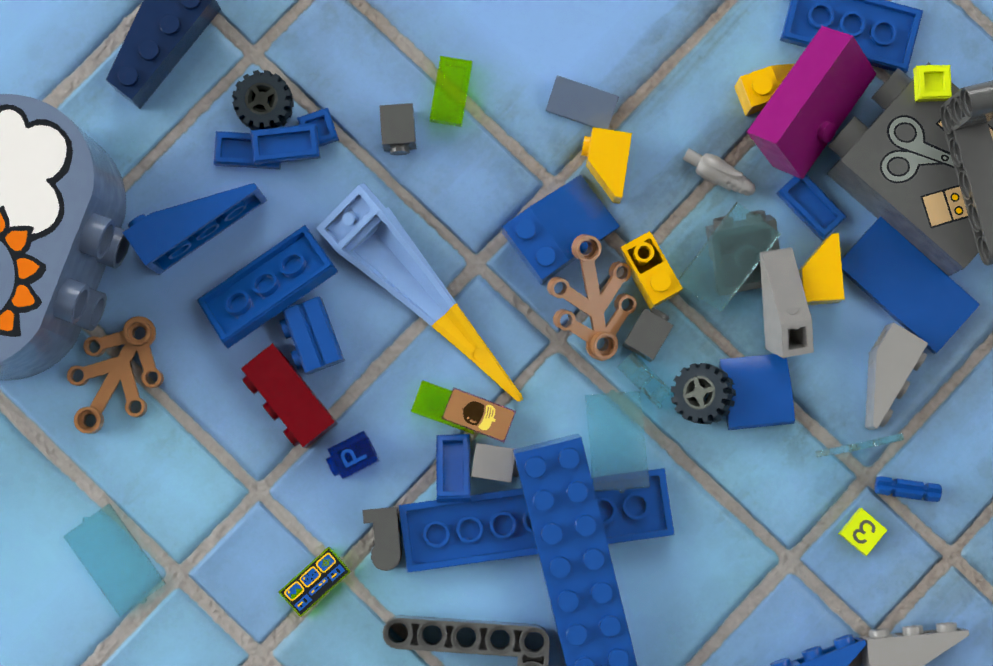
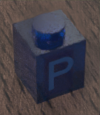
M365 431L327 449L330 457L326 458L330 470L334 476L340 474L344 480L381 462Z

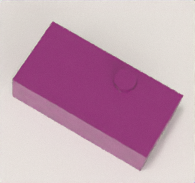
M821 26L748 129V135L774 168L803 179L826 145L834 138L838 128L876 76L875 70L854 36Z

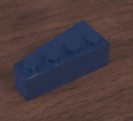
M143 0L106 81L118 93L141 109L219 13L221 8L216 0Z

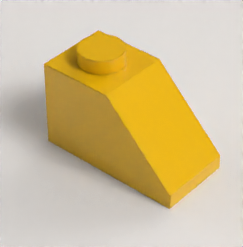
M794 64L771 65L739 77L734 88L745 116L762 111Z
M593 127L591 136H584L581 156H587L586 167L611 201L620 204L623 196L632 133Z
M839 233L828 236L799 269L808 305L833 304L845 299Z

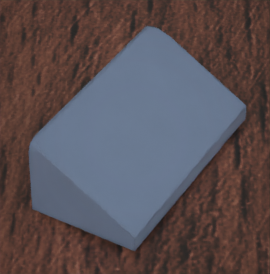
M557 76L546 111L590 127L608 129L619 96Z

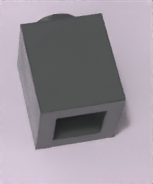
M413 103L379 105L384 151H390L391 155H406L410 153L411 149H417Z
M652 308L651 311L644 309L622 346L643 359L652 362L674 325L667 322L669 316L655 308Z

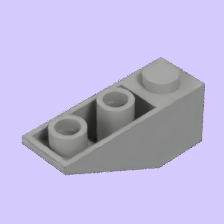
M788 247L760 252L765 349L782 358L813 353L812 318L793 248Z
M894 322L884 327L869 352L865 428L868 430L878 429L879 426L884 427L893 414V410L890 409L895 398L900 399L905 394L910 385L907 378L913 369L917 371L921 367L927 356L923 351L928 343Z
M956 622L937 623L935 630L924 631L922 625L902 627V633L891 634L888 628L869 630V636H859L867 644L861 651L862 666H924L968 637L969 630L957 627Z

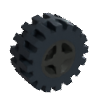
M256 70L253 71V75L249 76L248 73L244 75V80L237 82V89L233 91L232 95L234 99L232 102L233 108L241 122L251 130L284 126L287 123V118H291L293 113L292 107H294L292 93L286 82L278 74H271L268 70H264V73Z
M694 363L689 368H683L680 371L682 374L674 378L673 381L676 382V385L671 386V392L674 393L671 401L673 404H676L674 409L677 413L683 415L682 417L688 421L698 424L717 423L722 420L721 417L727 416L730 413L728 411L729 407L734 406L735 401H732V397L736 396V390L732 389L734 383L732 379L728 378V374L716 366L706 363Z

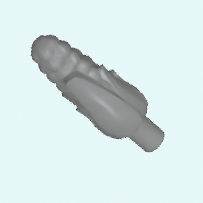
M689 148L683 157L684 161L697 167L696 173L704 180L722 186L729 191L732 189L747 196L755 192V184L750 179H747L742 172H739L716 155L705 153L702 156Z

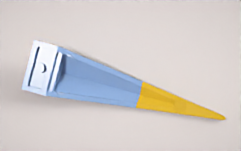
M365 183L359 184L316 229L339 255L364 272L432 326L513 399L519 402L522 401L521 393L390 208H385Z

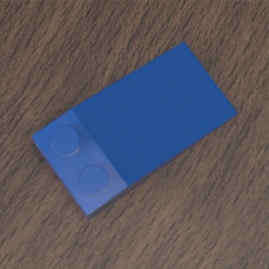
M251 183L156 211L147 216L145 214L139 215L129 222V228L122 233L144 265L160 275L265 203L267 199L256 184Z

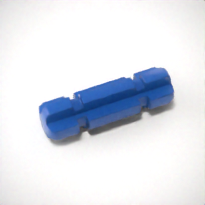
M878 476L875 480L874 491L880 495L890 496L892 494L894 497L922 500L923 498L924 501L939 502L942 496V487L939 484L926 483L924 485L923 482L898 478L892 480L891 477Z

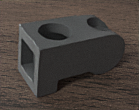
M398 507L362 510L364 524L373 523L375 546L371 551L372 563L376 568L384 571L395 568L402 557Z

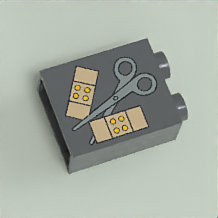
M897 68L871 97L873 101L884 109L873 123L867 127L854 116L828 145L841 158L827 175L877 219L881 216L946 275L950 276L964 269L979 252L940 119V107L946 101L915 102L914 77L911 79L902 70ZM951 82L953 96L960 89ZM992 119V120H990V121L988 122V126H989L990 133H991L992 140H993V119Z

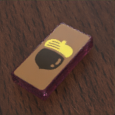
M453 387L441 419L504 443L516 411Z

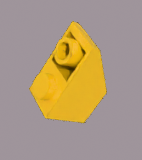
M650 231L620 247L626 263L631 268L632 278L649 309L674 297L683 290Z

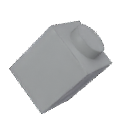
M476 443L471 477L509 483L512 481V476L519 477L513 448Z

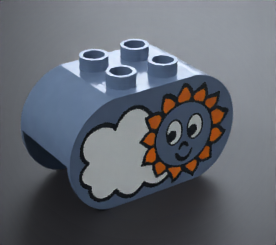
M0 94V380L24 379L44 372L67 355L75 345L82 328L93 331L103 315L107 300L105 293L97 291L105 267L107 265L115 269L118 268L123 262L130 244L122 233L125 229L121 228L126 214L125 187L121 174L109 154L55 107L35 98L15 94Z

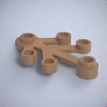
M582 234L574 239L572 253L575 258L580 260L586 297L571 288L569 282L561 277L550 279L547 290L550 295L565 299L590 316L592 329L576 321L575 315L566 309H560L555 312L553 323L557 328L565 331L569 330L586 341L587 353L592 358L605 361L617 352L618 339L616 334L627 316L633 313L637 307L636 299L626 293L619 294L614 300L616 311L607 324H605L604 312L623 282L628 281L631 277V268L628 264L620 261L612 263L609 267L610 278L600 292L595 260L601 254V243L594 236ZM586 241L588 249L586 252L581 253L580 245ZM622 266L624 273L618 278L616 271ZM558 282H562V291L555 293V285ZM628 298L629 306L623 310L622 302ZM567 314L569 317L568 322L565 325H561V317ZM604 338V346L598 349V340Z
M136 316L129 319L120 332L100 338L92 336L85 340L84 351L93 357L103 355L108 348L124 346L118 357L84 367L76 365L68 370L67 379L76 386H83L89 379L108 374L90 407L79 409L74 416L75 427L80 432L94 434L102 428L104 424L102 413L120 381L126 398L125 411L132 417H141L146 413L147 403L140 398L131 367V361L136 352L144 371L141 376L142 383L147 387L157 388L164 380L162 372L156 368L150 347L156 338V328L149 319ZM143 327L145 329V336L142 339H136V329ZM93 341H98L100 349L92 353L90 351V344ZM82 370L84 374L83 379L76 382L73 375L75 371ZM151 372H155L158 375V379L154 384H149L147 381V376ZM135 401L141 403V410L138 413L131 411V405ZM93 414L96 418V423L94 426L89 427L86 424V418Z

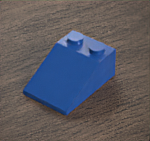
M579 175L534 203L502 226V234L540 285H542L577 259L572 253V243L577 236L587 234L602 241L620 226L582 175ZM586 241L580 245L581 253L586 252L588 249Z

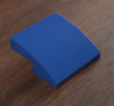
M776 354L720 359L719 369L728 374V378L732 379L734 383L732 389L736 390V396L732 397V401H735L734 406L729 407L728 411L730 413L726 416L728 430L795 423L794 402L787 357L782 358Z

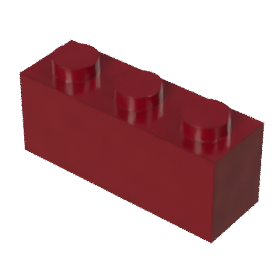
M273 343L241 368L246 375L242 379L245 385L254 395L258 391L267 401L262 406L274 421L278 418L282 420L287 427L283 433L295 447L301 444L303 448H308L338 424L279 348Z

